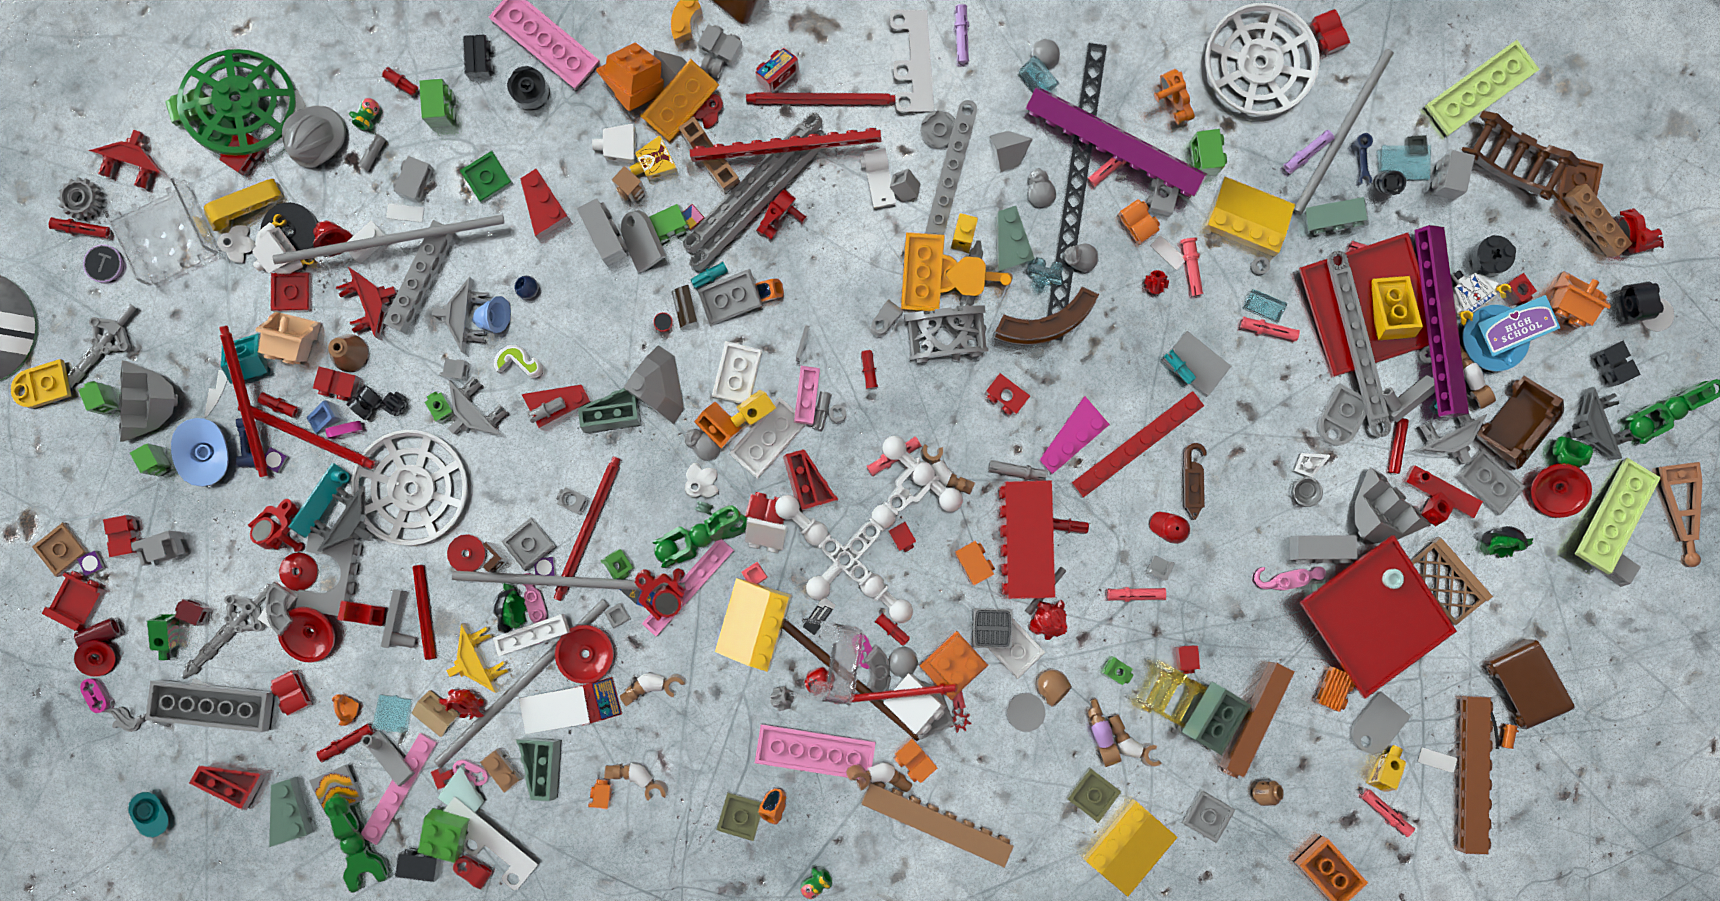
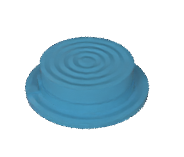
M1489 305L1480 308L1473 313V321L1468 319L1464 326V349L1469 358L1485 370L1505 371L1519 364L1528 352L1530 341L1492 357L1478 325L1479 322L1511 310L1512 308Z

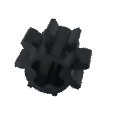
M397 391L394 394L389 392L382 401V404L385 405L383 410L391 415L394 413L399 415L407 405L403 401L406 397Z

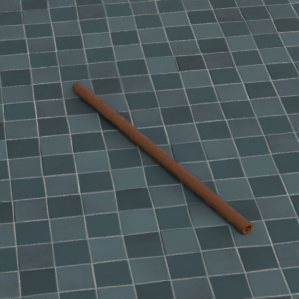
M787 619L784 620L782 629L860 694L874 693ZM883 700L869 701L913 739L919 740L918 735L901 721L883 703Z

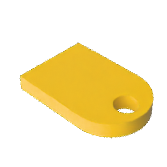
M58 359L18 373L11 384L13 400L20 406L36 408L71 397L64 360ZM24 387L25 393L19 396L20 388Z

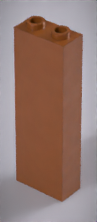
M1268 662L1249 702L1251 706L1234 733L1219 765L1224 768V773L1236 779L1238 776L1245 777L1295 671L1279 663Z

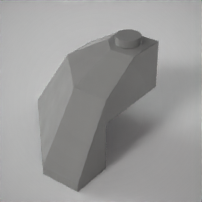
M658 345L645 357L623 388L674 425L684 410L675 356Z
M121 361L119 437L120 442H124L159 428L173 414V408L178 404V395L174 394L173 386L160 374L128 361Z
M1371 467L1368 469L1355 501V525L1359 529L1358 534L1365 541L1368 539L1373 543H1382L1394 535L1398 540L1428 527L1430 523L1421 515L1422 512L1418 507L1405 501L1407 497L1397 487L1393 489L1382 473Z

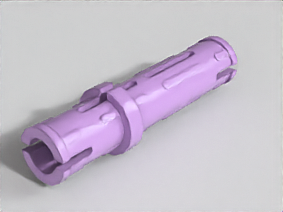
M959 4L955 6L956 22L954 23L957 32V63L969 62L967 5Z
M1325 130L1324 133L1303 150L1297 151L1292 159L1283 164L1284 169L1289 174H1292L1302 164L1308 163V159L1335 139L1332 132Z

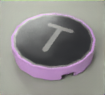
M109 245L94 246L87 252L83 262L84 270L88 277L100 283H108L118 278L123 271L124 265L119 251Z

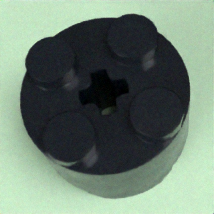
M522 66L512 72L513 74L507 81V88L517 105L525 109H535L547 101L549 87L540 71L531 66Z
M1492 235L1477 243L1471 251L1470 259L1472 260L1474 270L1486 277L1496 276L1507 271L1515 261L1516 247L1503 236Z
M1646 281L1624 285L1620 291H1623L1618 299L1619 308L1622 316H1627L1629 323L1655 319L1659 313L1664 311L1659 295L1660 288L1657 283Z

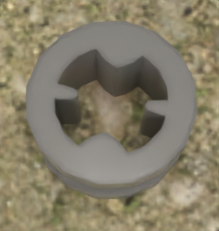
M1258 257L1253 260L1251 268L1256 274H1264L1269 270L1270 262L1265 257ZM1260 261H1263L1262 264L1265 265V269H1261L1262 271L1256 266V263H1260Z
M1427 346L1420 351L1419 357L1422 362L1430 364L1432 363L1431 358H1426L1425 356L1427 354L1426 350L1430 352V347Z

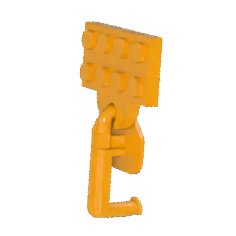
M906 232L901 309L935 311V309H940L942 292H948L956 287L962 295L977 296L983 292L985 280L1000 281L1006 286L1013 280V275L1011 273L986 271V264L979 257L966 256L957 262L952 256L944 254L945 235Z

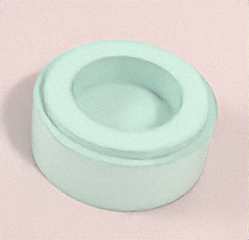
M1388 569L1384 572L1382 580L1386 587L1396 589L1403 584L1404 576L1397 569Z

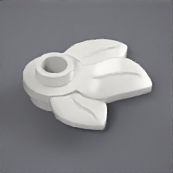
M245 225L232 227L229 233L221 234L217 240L219 249L226 252L231 261L243 263V254L252 252L256 247L255 242L247 237L249 227ZM225 239H229L231 244L224 245L223 242Z
M697 462L688 468L686 472L688 481L685 484V492L688 496L698 497L701 495L709 498L717 494L719 490L713 485L717 477L716 469L705 468L701 470ZM691 485H697L698 489L693 490Z

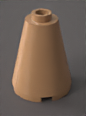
M345 334L334 338L328 345L332 363L335 367L345 372H354L361 369L369 356L368 346L365 341L354 334Z

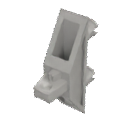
M470 276L449 300L447 305H443V309L432 308V316L442 318L441 322L447 324L463 354H465L467 341L484 342V338L477 337L476 335H486L485 330L468 328L470 305L472 303L485 304L488 300L481 298L490 297L489 292H474L472 290L473 279Z
M472 377L462 388H458L453 381L449 380L455 416L452 418L454 422L448 427V430L455 435L461 429L465 431L470 428L503 436L495 424L508 412L506 410L500 412L503 407L499 404L487 416L470 401L469 396L482 386L479 382L473 385L477 379Z
M1470 414L1458 416L1461 422L1460 427L1443 436L1437 435L1432 422L1429 421L1426 425L1419 426L1427 439V444L1415 450L1452 454L1454 458L1458 457L1462 465L1472 461L1468 453L1471 450L1469 445L1472 444L1487 414L1476 419H1472Z

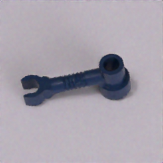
M1368 133L1359 135L1355 140V146L1359 148L1361 171L1358 178L1360 185L1363 184V177H1367L1368 184L1372 183V176L1368 170L1367 149L1372 145L1373 138Z
M238 418L236 419V427L239 432L241 456L236 457V464L239 468H255L252 453H249L248 438L243 420Z

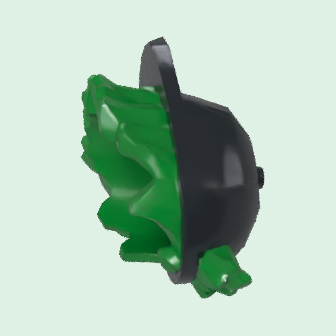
M1513 526L1500 527L1498 530H1490L1482 535V540L1490 544L1487 549L1490 551V555L1497 554L1500 558H1504L1506 555L1513 557L1515 551H1523L1533 544V538L1527 539L1520 529Z
M503 583V591L495 597L493 602V613L498 618L497 627L500 633H508L512 628H520V624L525 622L524 613L527 611V607L523 604L525 599L519 596L518 591L514 589L513 585Z

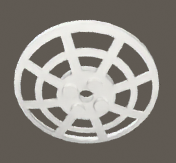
M1270 3L1244 5L1226 15L1212 32L1205 53L1207 75L1219 97L1236 110L1257 116L1279 114L1298 104L1314 85L1320 64L1317 41L1306 22L1291 10ZM1252 11L1271 12L1268 23L1244 25L1240 15ZM1278 14L1292 21L1300 28L1303 34L1292 39L1286 31L1275 26ZM1233 19L1238 30L1228 38L1224 47L1214 43L1220 30ZM1265 29L1263 38L1254 40L1251 39L1247 31ZM1272 33H1277L1287 43L1279 47L1270 40ZM1241 35L1245 43L1241 51L1237 52L1229 49L1233 41ZM1306 40L1312 54L1311 70L1300 69V55L1297 46ZM1211 50L1222 54L1221 67L1224 77L1216 81L1211 70ZM1289 50L1293 53L1294 67L1284 65L1283 54ZM1227 57L1237 60L1238 70L1229 74L1227 68ZM1257 57H1262L1265 60L1264 66L1257 65ZM1280 73L1290 74V79L1280 89L1275 79ZM1297 76L1309 78L1302 92L1290 102L1284 93L1293 85ZM1243 77L1250 82L1248 92L1238 87L1234 80ZM1229 84L1235 92L1246 97L1245 106H1239L1227 98L1220 90V87ZM1268 84L1273 93L1266 95L1255 94L1258 85ZM1277 97L1282 104V107L1273 110H1252L1254 100H1270Z
M418 430L395 431L374 441L362 453L363 456L370 457L383 444L386 446L389 455L379 463L374 472L356 464L351 478L352 496L359 489L360 476L372 479L370 492L373 503L365 506L366 528L378 538L398 545L424 544L443 535L459 518L467 497L466 472L457 453L439 437ZM406 436L423 438L420 449L404 448L396 450L391 440ZM432 440L445 448L455 461L445 466L437 456L428 452L430 441ZM419 454L416 465H405L400 456ZM426 457L434 461L440 470L432 474L425 470L423 466ZM393 460L398 469L390 477L382 475L381 472L384 467ZM459 468L462 480L460 500L450 497L451 479L449 473ZM443 476L446 485L445 495L435 492L434 481ZM378 481L387 484L388 496L380 500L377 494ZM409 483H414L416 490L410 494L407 492L406 486ZM434 499L442 502L438 510L429 516L426 506L430 501ZM393 503L396 507L400 508L397 519L390 516L383 509V506ZM448 504L458 507L451 520L436 532L432 522L443 513ZM377 510L385 520L394 525L390 535L377 529L369 521L366 514ZM408 511H419L422 521L404 522ZM425 526L429 534L427 537L414 540L397 538L402 527L418 528Z

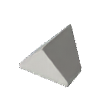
M654 50V57L661 61V78L664 80V89L687 62L681 56Z
M1010 131L990 136L1000 172L1019 167L1033 140L1032 138Z

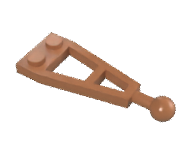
M1700 462L1659 467L1661 486L1680 541H1686L1687 554L1684 561L1689 567H1696L1701 562V557L1696 553L1694 540H1699L1702 498ZM1693 482L1692 509L1679 511L1670 485ZM1692 515L1691 534L1687 535L1681 517Z

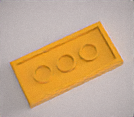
M690 59L641 114V117L670 142L679 132L678 127L695 114L717 89L719 84Z

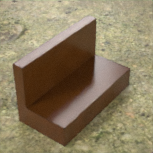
M485 542L483 545L493 557L482 567L487 572L495 573L508 558L493 543Z

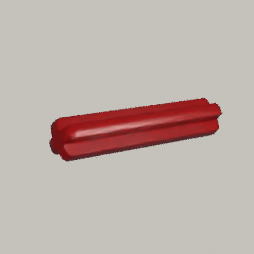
M1406 418L1399 420L1396 425L1389 473L1400 474L1409 424V420Z

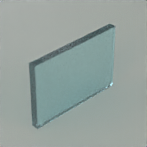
M1431 145L1381 146L1380 172L1383 170H1396L1403 173L1406 179H1430Z

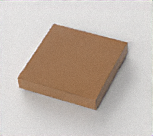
M64 522L32 546L55 577L61 575L75 564L78 558L88 553Z

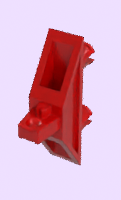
M133 130L130 138H127L125 142L119 141L88 150L103 158L97 173L103 177H111L113 166L117 162L137 167L139 173L134 186L145 190L151 174L156 173L167 177L149 153L144 150L145 143H142L144 133L141 131Z
M348 267L352 281L336 286V289L339 291L343 290L338 293L341 298L357 292L365 311L364 317L349 322L350 325L355 326L352 328V331L356 333L370 327L374 337L379 339L387 308L386 304L390 302L389 298L397 295V290L393 286L386 289L384 286L377 287Z

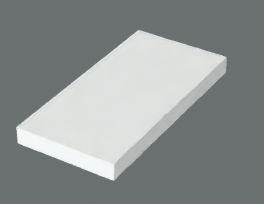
M781 397L773 403L776 409L759 419L729 453L757 479L806 425L794 423L795 410Z

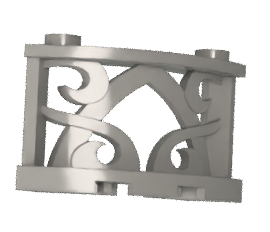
M985 305L962 306L951 309V307L935 309V311H919L904 314L905 322H908L911 348L909 360H917V363L928 362V358L961 354L979 357L982 356V352L989 351L988 347H986L983 313H986ZM974 315H975L976 329L971 328L972 323H973ZM958 317L961 318L959 324H964V326H957L954 320ZM943 318H947L949 324L954 329L961 331L949 345L941 343L932 336L941 327ZM932 320L936 321V326L928 330L927 328L932 327L929 325V322ZM918 326L922 332L920 335L918 333ZM968 332L977 334L978 346H968L969 340L974 341L971 336L967 335ZM925 337L927 340H924L921 346L927 345L928 350L920 353L919 339ZM960 343L964 348L954 350ZM934 346L942 351L933 352Z

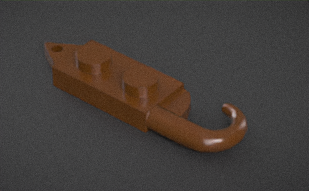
M1191 443L1184 452V508H1187L1193 520H1196L1201 509L1205 508L1204 469L1201 464L1192 462V451L1196 448L1200 449L1204 456L1207 455L1205 447L1199 443Z

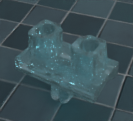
M1036 257L1032 264L1028 263L1029 278H1032V282L1037 283L1038 289L1043 290L1045 285L1051 286L1052 283L1062 285V263L1054 261L1051 267L1048 268L1045 267L1046 261Z

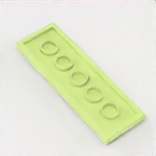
M1515 40L1426 104L1425 108L1446 136H1448L1540 69L1519 41Z
M1625 458L1575 555L1608 575L1611 574L1661 477L1631 459Z

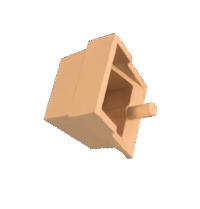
M274 312L268 317L267 321L256 327V332L261 333L258 352L263 353L264 357L268 359L282 360L283 358L282 362L289 364L307 362L313 340L318 338L321 322Z

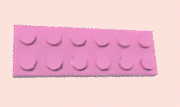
M503 0L489 16L492 22L575 90L600 63L598 58L527 0Z
M761 724L755 763L848 778L846 771L852 765H861L866 771L867 768L872 767L876 742Z

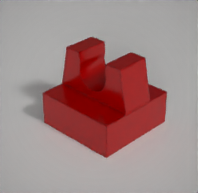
M441 767L431 771L437 790L444 788L448 784L447 779L452 778L454 775L453 769L443 772Z

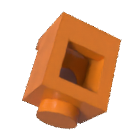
M597 779L595 787H591L590 798H593V801L589 802L588 807L608 809L610 807L613 784L608 783V780Z

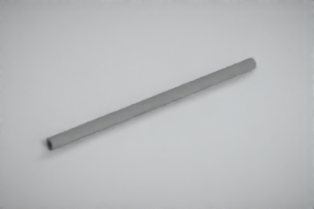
M1385 49L1335 139L1294 208L1296 213L1302 214L1392 58L1394 54L1392 50Z

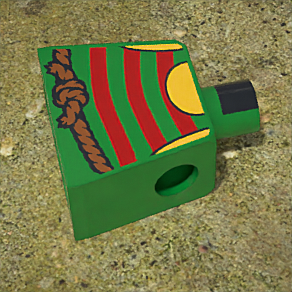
M159 614L147 620L149 649L151 651H158V660H170V650L179 644V619L174 617L175 614Z

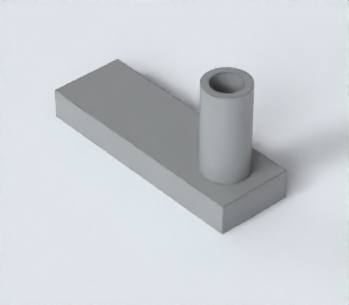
M1426 375L1399 398H1397L1393 388L1388 387L1384 389L1382 395L1388 404V417L1398 422L1435 392L1434 379Z
M393 589L380 647L389 648L390 644L408 648L414 647L416 637L393 633L402 590Z
M377 730L372 736L364 735L362 737L361 744L368 748L397 786L401 787L415 774L382 731Z

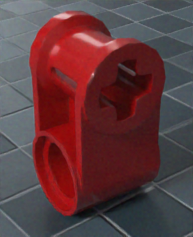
M467 855L460 856L453 865V870L458 876L480 890L492 874L488 867ZM463 862H465V863H466L465 868H464V869H461V868H460V867H461V864H462Z

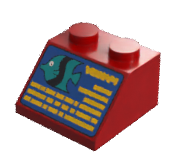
M785 48L780 51L776 50L770 56L771 59L766 63L762 62L756 68V78L769 92H774L799 70L798 58Z
M613 677L577 686H583L589 723L587 724L622 715Z

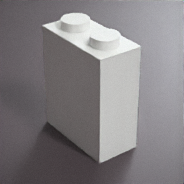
M908 674L894 690L926 686L915 675ZM934 694L886 699L883 702L917 735L926 734L931 729V724L934 720H938L943 716V710L947 707Z

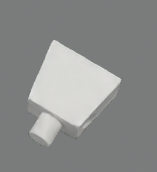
M634 124L603 129V139H592V149L603 150V156L607 160L636 164V133Z

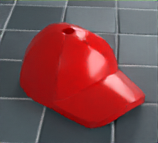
M1156 512L1150 521L1151 531L1167 542L1180 544L1190 535L1191 529L1188 521L1177 514Z

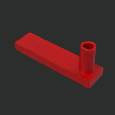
M1416 465L1412 466L1404 482L1431 497L1442 492L1455 503L1453 509L1472 519L1475 518L1483 503L1478 498Z

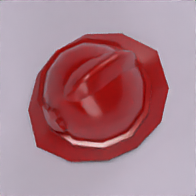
M328 220L318 222L313 230L315 236L313 244L315 248L344 243L353 237L349 231Z

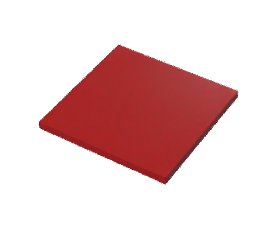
M1409 233L1400 234L1346 252L1375 363L1429 346L1419 265ZM1336 255L1333 257V263L1336 266H1340L1342 259ZM1327 259L1300 267L1301 278L1332 377L1355 370ZM1409 276L1423 327L1414 338L1378 340L1374 325L1371 281L1377 278Z
M1394 535L1387 538L1299 602L1364 699L1368 698L1457 632ZM1397 569L1402 572L1404 581L1399 588L1392 589L1384 585L1382 577L1386 570Z

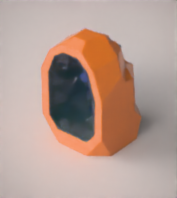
M778 278L756 283L762 302L783 297V285Z
M773 789L766 794L758 812L763 820L775 825L779 823L786 807L785 792L781 789Z

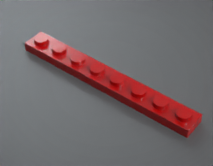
M1194 391L1190 392L1075 479L1071 484L1081 497L1084 498L1203 408L1204 404Z

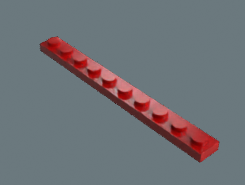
M867 128L861 132L848 130L842 134L829 132L823 136L810 134L804 138L791 136L785 140L772 138L766 142L753 140L747 144L734 142L728 146L724 144H715L709 148L696 146L694 149H690V158L692 162L879 143L882 142L881 130Z

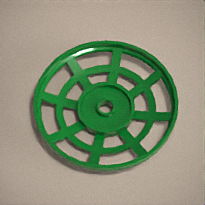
M229 49L215 52L198 61L182 79L177 95V110L188 134L201 146L211 151L234 156L256 153L277 142L282 137L284 122L290 115L295 113L296 108L294 88L283 68L274 60L261 53L244 49ZM233 55H251L264 61L256 67L246 62H233ZM225 56V63L211 68L205 74L197 70L208 61ZM270 65L274 66L282 75L288 89H275L274 83L264 70ZM234 67L247 68L252 71L245 78L236 76ZM226 68L227 77L219 81L210 77L215 72ZM260 75L266 81L269 89L257 90L253 81ZM192 76L199 80L194 91V100L183 103L184 87ZM204 83L213 87L210 97L200 98V92ZM233 95L241 96V98L238 101L234 102L230 100L231 96ZM271 96L270 105L265 112L258 107L260 97ZM277 96H289L288 111L283 122L280 124L271 117L276 108ZM213 104L217 113L210 120L204 114L201 106ZM196 109L199 118L207 125L202 135H199L192 128L185 117L184 111ZM253 114L261 118L256 123L244 127L243 119ZM222 118L235 121L236 129L225 128L218 124ZM266 123L275 129L264 140L248 145L246 134L258 130ZM214 130L226 135H238L240 146H223L213 143L208 139Z

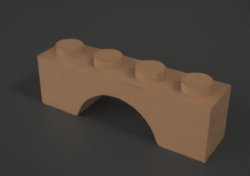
M692 117L678 127L681 135L692 149L696 146L713 147L712 142L695 117ZM725 159L701 161L724 193L740 183L739 177Z

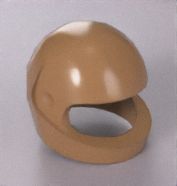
M1055 669L1043 672L1037 682L1039 693L1046 698L1047 704L1051 707L1056 706L1072 688L1067 676Z

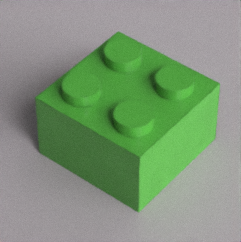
M443 79L419 80L422 119L429 127L453 126L452 120L455 119L454 108H451V101H454L453 90H450L449 85Z
M1220 129L1197 131L1190 140L1194 167L1207 173V176L1218 175L1225 167V164H1227V155L1223 153L1222 148L1224 136L1220 134Z
M432 808L424 817L418 853L455 863L463 853L469 818Z

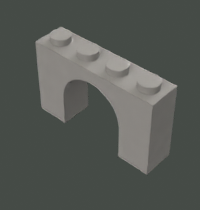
M309 533L306 552L324 554L334 558L340 567L341 575L336 587L329 592L320 593L299 590L295 608L308 607L323 614L338 616L341 601L349 602L350 594L354 591V583L352 581L353 575H356L358 569L356 558L361 552L360 540L350 539L320 552L317 550L324 541V538L317 533Z

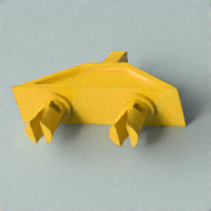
M461 623L457 660L453 661L455 666L446 670L449 677L459 673L461 677L467 676L495 693L499 692L494 679L508 673L509 669L498 671V669L506 664L504 661L488 669L477 648L478 643L492 637L491 634L481 636L489 630L488 627L485 626L471 634L466 624Z

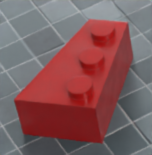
M537 168L520 178L533 231L538 240L570 221V218Z
M582 384L521 394L530 411L542 406V403L546 404L558 397H562L565 401V408L552 413L550 417L546 416L536 421L538 428L541 430L578 412V408L592 402L586 388Z
M804 449L783 456L794 497L800 505V511L839 500Z
M198 766L189 784L241 810H247L266 775Z

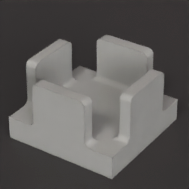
M165 531L131 543L133 551H137L142 566H149L152 564L151 561L157 559L159 562H165L177 558L179 554L185 553L181 542L184 538L182 532Z

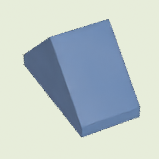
M327 400L322 401L306 417L315 434L342 420L335 405Z

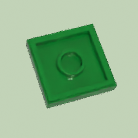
M493 151L488 152L460 170L480 203L513 184Z

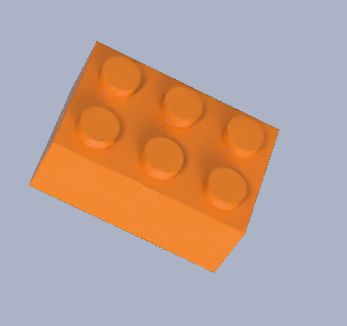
M1324 836L1317 840L1295 861L1296 865L1329 901H1350L1368 884L1334 844Z

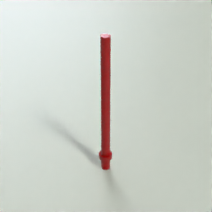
M940 683V686L834 697V703L844 704L930 694L946 695L949 692H957L958 688L957 684L946 685L945 683Z

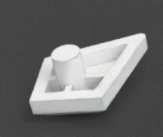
M1300 453L1294 471L1313 478L1329 459L1330 455Z

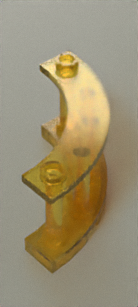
M1158 659L1155 667L1160 670V675L1146 701L1138 697L1136 701L1141 704V709L1149 713L1154 711L1180 727L1185 728L1186 724L1180 721L1194 695L1198 693L1204 695L1208 688L1193 679L1191 680L1182 672ZM1171 676V683L1156 708L1153 706V703L1166 679H1169ZM1183 683L1188 686L1186 689L1188 692L1173 718L1164 711L1178 685L1180 686Z

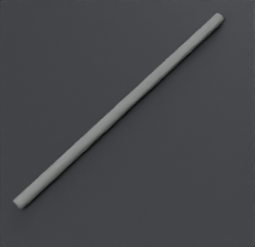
M502 214L273 255V262L276 265L505 224V220Z
M471 571L452 572V580L641 590L635 584V580ZM662 583L658 585L656 588H654L652 591H657L658 588H660L661 586L668 584ZM679 583V585L685 588V583Z
M602 599L575 626L590 625L609 604ZM557 643L483 713L484 717L475 720L434 760L438 767L443 766L555 658Z

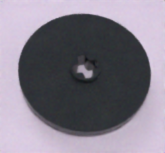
M285 202L272 207L264 216L261 229L269 222H274L273 218L276 214L282 215L278 218V223L285 219L287 220L284 226L277 227L282 230L296 251L314 247L315 236L313 230L317 222L313 214L304 206ZM291 226L293 234L290 233L288 235V233L285 232L286 228L289 229Z

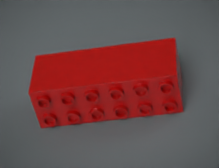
M1052 481L1004 482L999 487V499H1003V505L999 509L1000 518H1003V525L1000 526V537H1004V544L1001 545V556H1004V564H1001V575L1005 576V583H1002V595H1005V599L1055 598Z

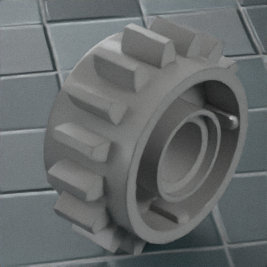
M77 177L76 180L69 179L67 184L63 183L64 187L62 190L59 189L60 196L57 197L61 202L59 207L64 209L63 213L74 219L77 217L80 220H83L84 216L91 218V214L97 213V208L101 207L100 200H102V197L99 196L101 190L96 188L97 185L95 183H90V180L86 178L83 180L80 177ZM82 195V200L77 202V198Z

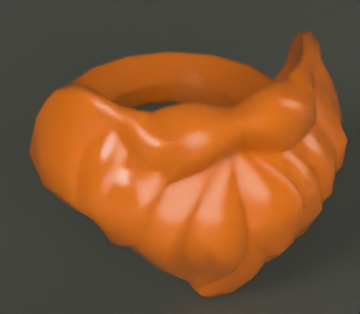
M336 694L332 701L334 702L336 716L340 720L338 725H349L354 717L357 716L359 703L341 694Z

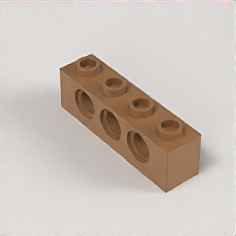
M1588 184L1576 186L1562 198L1607 257L1619 256L1632 245V242Z

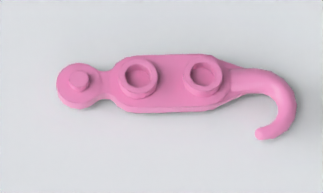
M1320 566L1315 567L1312 571L1297 569L1281 573L1271 581L1263 582L1260 579V574L1265 570V567H1262L1256 571L1254 580L1256 585L1262 589L1289 590L1305 586L1313 578L1317 580L1323 579L1326 571Z
M522 584L526 587L524 599L531 621L535 624L546 620L547 611L541 592L533 584Z

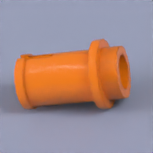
M1506 724L1503 727L1505 730L1501 747L1514 749L1516 732H1519L1517 730L1518 726Z

